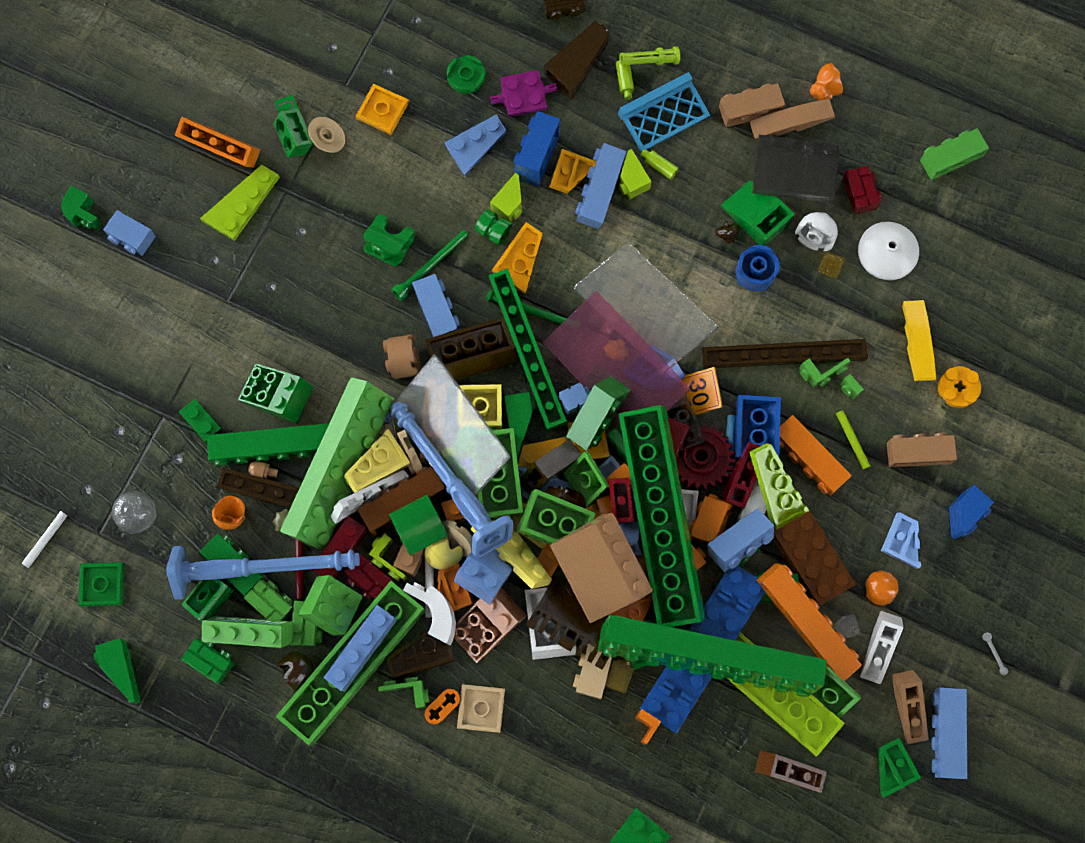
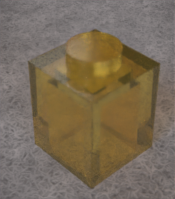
M621 659L618 662L613 661L604 687L625 694L634 668L630 667L631 663Z

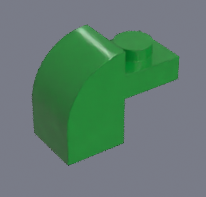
M71 185L61 203L64 216L76 228L81 224L87 229L92 227L99 230L102 225L96 216L88 212L94 203L91 197Z

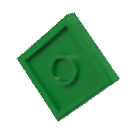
M80 563L78 606H123L124 563Z

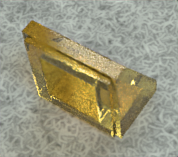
M826 251L817 271L836 279L845 258Z

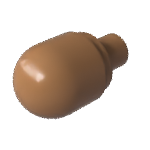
M261 461L252 462L248 468L250 475L265 479L268 476L277 478L279 471L278 469L270 468L269 464Z

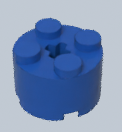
M754 245L742 252L735 270L738 284L754 292L767 290L773 284L780 267L779 259L773 253L774 251L764 245Z

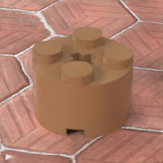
M414 334L392 337L383 341L384 351L388 353V360L385 361L386 370L388 373H391V377H394V379L420 375L418 371L421 370L418 348L413 346V342H416Z

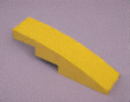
M924 300L903 301L902 308L906 321L904 328L908 340L907 351L914 381L936 380L932 339Z

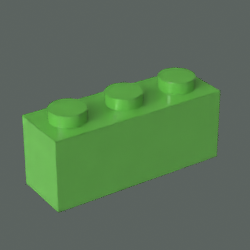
M978 128L972 131L966 130L955 139L948 138L937 147L930 146L924 150L920 162L930 179L933 180L983 157L989 147Z

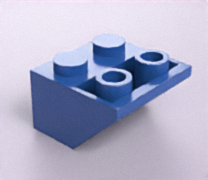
M975 485L962 492L949 507L951 537L954 540L960 536L964 538L967 534L970 535L977 528L978 525L976 523L984 519L992 511L989 507L994 502Z

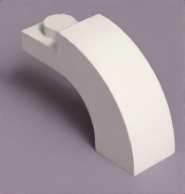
M406 583L403 591L425 602L431 610L432 625L428 634L451 646L455 635L456 621L450 602L440 591L431 585L424 592L425 587L414 583L413 586Z

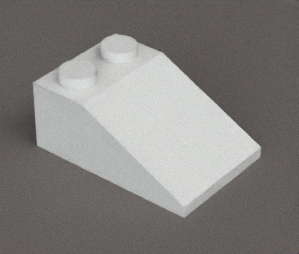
M547 588L525 590L528 621ZM541 616L534 630L529 628L533 660L576 655V643L571 652L557 644L565 631L564 629L560 628L554 641L549 639V635L555 629L556 624L549 621L542 634L537 632L544 617Z

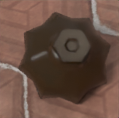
M724 221V226L718 227L715 230V235L722 238L726 244L735 242V236L740 231V226L735 223L728 224V221Z

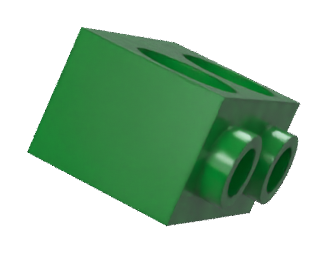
M299 108L281 111L273 124L287 157L306 155L313 142L309 137L308 129Z

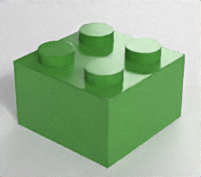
M330 575L316 577L299 612V616L332 636L345 635L363 596Z

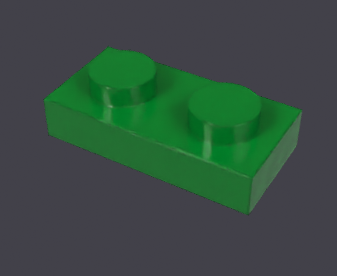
M193 399L179 411L206 444L207 435L219 434L222 431L196 399Z

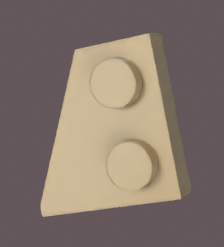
M405 430L397 433L401 443L399 446L410 461L408 468L413 475L422 469L423 466Z

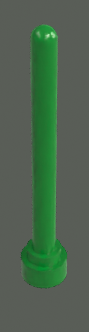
M465 230L461 231L404 284L395 285L391 289L393 294L400 301L406 299L410 292L409 289L413 287L412 282L422 279L468 237V232Z

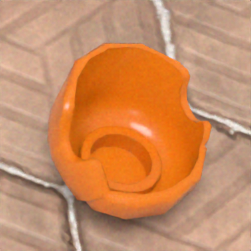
M882 570L873 572L865 584L867 598L874 604L882 606L890 604L896 597L899 589L897 579L890 572Z

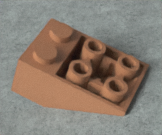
M501 588L490 605L479 599L456 623L454 639L478 663L511 633L527 615Z

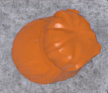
M833 63L825 64L820 69L817 81L810 88L811 95L818 101L832 99L833 96L841 95L843 92L840 72Z
M235 496L223 497L212 510L214 523L223 530L236 529L245 520V505L240 498Z

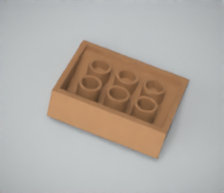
M613 513L602 514L550 545L590 623L636 602L653 591Z

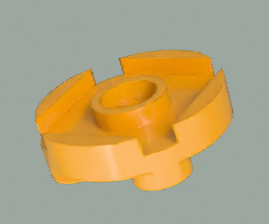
M962 366L950 368L938 381V393L949 406L965 408L974 403L981 393L979 375L975 371ZM961 383L964 389L958 392V388H955L954 385Z

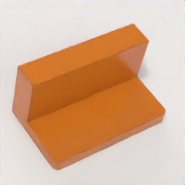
M642 709L635 719L649 727L641 741L643 745H647L661 721Z

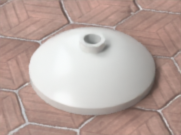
M880 222L869 227L862 235L858 245V256L862 266L871 275L883 280H897L908 275L916 266L919 258V245L913 233L903 225L894 222ZM889 244H893L895 248H890Z

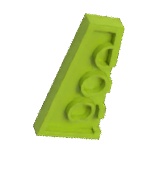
M261 165L204 214L200 220L235 241L278 181L279 175Z
M766 443L751 451L750 456L769 520L775 525L774 529L777 530L808 512L809 509L802 503L801 495L794 489L791 483L792 480L785 473L783 464L773 446Z

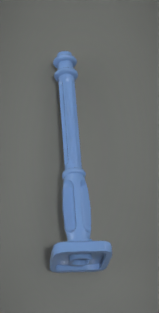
M401 402L394 403L390 408L391 417L397 418L398 426L406 430L447 486V492L450 493L462 515L476 530L472 537V553L476 558L483 557L506 544L512 538V519L506 515L491 521L480 501L463 484V481L454 475L414 420L415 415L407 411V404Z
M180 545L173 546L167 564V577L175 600L184 599L188 584L192 580L248 577L249 574L321 568H336L337 571H340L342 567H349L353 570L355 566L360 565L359 553L349 550L348 553L344 554L336 551L335 554L250 561L244 558L191 563L187 561L184 548Z

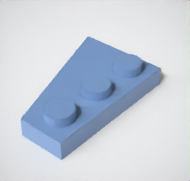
M494 115L445 142L446 148L464 177L504 137L506 129L498 116Z

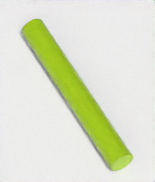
M844 411L836 413L862 469L865 470L871 467Z

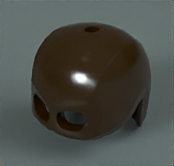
M297 651L288 653L277 663V667L285 674L284 680L295 692L300 689L314 672L311 660L303 653Z

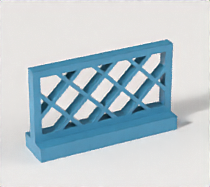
M689 72L620 107L617 113L620 119L624 121L641 153L644 149L647 150L710 117L707 108L692 83V77ZM689 88L693 95L692 100L680 98L682 91ZM672 99L677 101L675 109L663 107L665 100ZM679 102L690 105L688 114L677 111ZM692 106L700 108L703 115L700 117L691 116ZM651 107L659 109L657 119L646 116L648 109ZM662 111L673 114L671 123L660 120ZM675 115L686 118L683 126L673 124ZM634 116L642 118L640 128L632 126L629 119ZM645 120L656 123L653 132L642 129ZM658 124L668 126V133L665 135L657 134ZM641 133L651 135V142L643 146L639 139Z

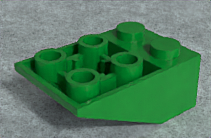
M751 180L721 204V207L758 245L764 246L790 225L795 215L780 199Z
M255 364L238 400L296 424L314 386L299 376Z

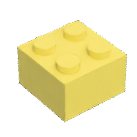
M459 385L460 431L466 426H475L476 429H485L487 427H495L497 430L502 429L501 385Z

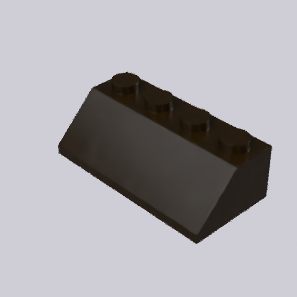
M504 317L425 339L438 386L517 363L516 347Z

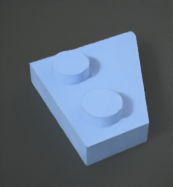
M900 512L896 513L881 552L919 569L921 562L918 560V549H920L918 521Z

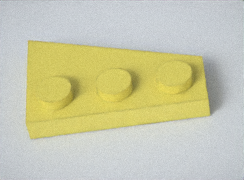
M387 429L371 448L345 473L344 477L353 492L356 493L408 467L410 461L390 430Z

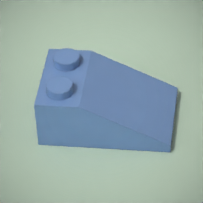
M496 549L480 558H476L471 552L456 573L454 582L490 605L512 573L514 567L498 557L500 553Z

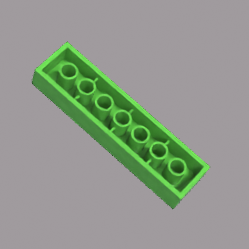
M350 378L280 532L321 551L325 550L338 522L334 523L330 517L334 511L333 507L339 500L351 495L353 491L344 477L345 473L374 444L393 403V397L368 381Z
M390 581L277 714L276 718L307 745L313 746L426 610ZM376 605H378L397 621L345 692L340 691L323 677Z

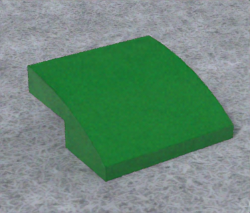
M428 495L389 514L409 556L448 536Z

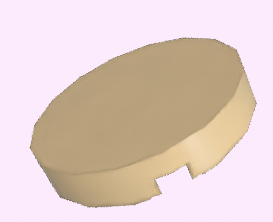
M443 521L442 524L448 534L447 538L450 549L461 546L464 552L463 557L469 556L472 552V535L466 528L455 526L457 523L454 521Z

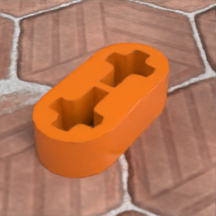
M447 689L442 692L425 710L426 720L430 724L441 723L459 705V693L454 689ZM454 693L456 695L454 698L456 702L454 704L448 703L444 707L442 704L447 700L446 694L452 695ZM441 706L443 709L438 714L440 718L438 720L435 718L431 720L429 718L431 716L430 710L436 711Z

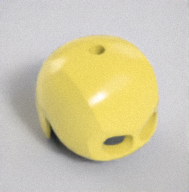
M447 537L426 547L424 550V557L427 563L438 570L454 566L462 559L464 554L461 546L450 549Z

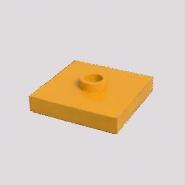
M373 84L355 116L356 120L392 135L409 104V99Z

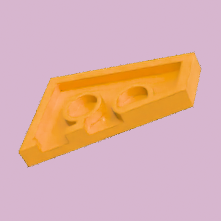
M526 222L491 272L496 273L508 268L515 288L525 295L543 233Z

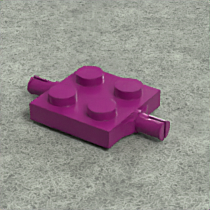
M539 70L501 77V95L490 96L492 105L503 102L507 108L508 117L547 110L546 93L557 92L556 83L544 86Z

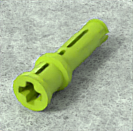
M674 46L672 49L660 47L655 51L620 53L619 59L621 66L656 63L659 66H662L664 63L676 65L680 62V50L677 46Z

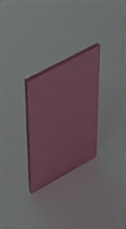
M597 291L543 342L584 387L587 386L590 392L595 384L610 376L631 390L613 417L619 424V413L658 405L666 406V411H668L691 389Z

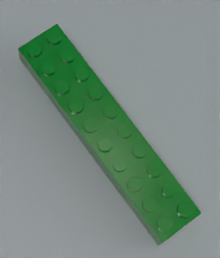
M658 405L619 413L648 577L653 590L651 593L657 624L673 627L702 622L706 619L666 406Z
M609 615L602 625L598 652H603V655L607 657L622 656L625 657V660L637 662L638 660L646 661V664L650 666H659L661 664L668 666L670 670L680 671L685 669L694 675H702L704 673L711 675V678L732 679V682L737 684H745L747 682L754 684L753 686L757 688L772 687L775 688V691L787 693L788 691L796 692V695L800 697H809V695L822 688L825 682L827 661L825 659L615 615Z

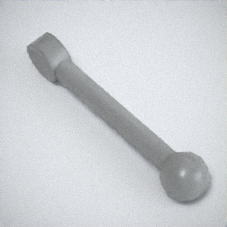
M988 632L984 633L982 638L984 641H987L1000 667V674L1007 675L1008 669L1004 667L991 641L992 635Z

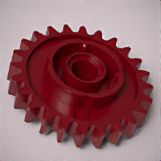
M696 424L695 430L689 428L676 459L678 475L681 478L680 485L687 482V489L692 485L695 486L696 491H698L700 486L706 491L708 485L715 489V483L717 482L719 485H722V478L728 479L729 477L726 472H732L733 470L730 465L735 463V460L731 458L735 455V452L729 451L733 444H726L728 436L722 438V431L715 433L714 426L710 430H707L706 424L703 426V429H700L698 424ZM703 454L707 459L701 462L695 456Z

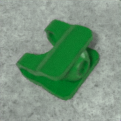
M380 213L363 235V239L366 242L364 251L396 267L401 264L414 241L415 230L405 227L398 234H390L386 231L388 217Z

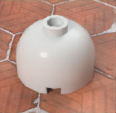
M815 212L802 218L795 234L798 233V240L804 246L816 251L818 248H824V251L832 249L837 239L838 230L837 224L828 214Z

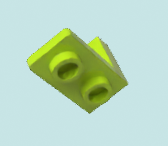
M386 534L382 537L378 536L372 544V551L369 553L373 558L371 562L380 569L383 566L390 570L388 575L399 581L401 578L403 581H406L407 577L381 558L393 543V540Z

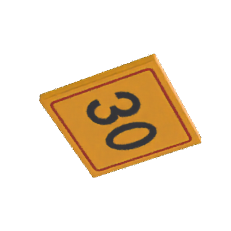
M715 367L685 375L679 381L678 386L685 418L723 407Z

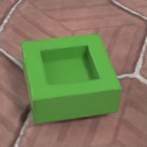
M851 374L840 383L844 394L848 397L851 396L853 400L864 390Z

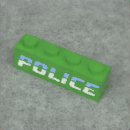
M213 616L202 620V642L282 648L293 643V621Z

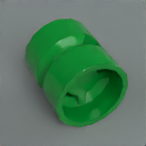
M486 209L476 223L475 232L484 237L488 235L490 241L500 246L509 235L512 223L505 218L498 219V214L490 209Z

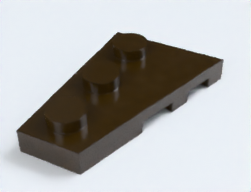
M426 630L420 634L421 636L386 657L392 680L454 662L455 659L451 646L428 634L429 630Z

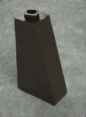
M595 20L544 65V74L553 83H556V86L570 100L575 97L607 46L609 40L607 28Z

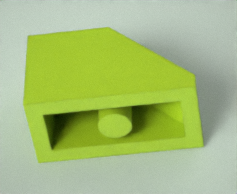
M632 149L628 150L620 176V183L618 184L623 195L626 194L629 200L650 190L651 180Z
M517 173L509 179L490 201L491 210L509 222L513 219L516 220L522 213L520 182Z

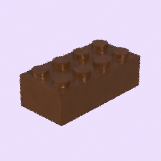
M433 467L420 469L415 477L411 479L405 478L393 490L390 488L379 494V498L374 501L370 499L361 504L358 512L374 538L395 527L389 516L390 513L425 495H428L432 505L448 496L443 483Z
M810 511L774 531L773 542L793 574H798L799 582L806 589L807 597L809 599L812 598L819 606L856 585Z

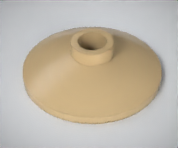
M317 117L310 122L308 134L315 146L329 153L338 152L343 148L345 134L335 121L326 117Z

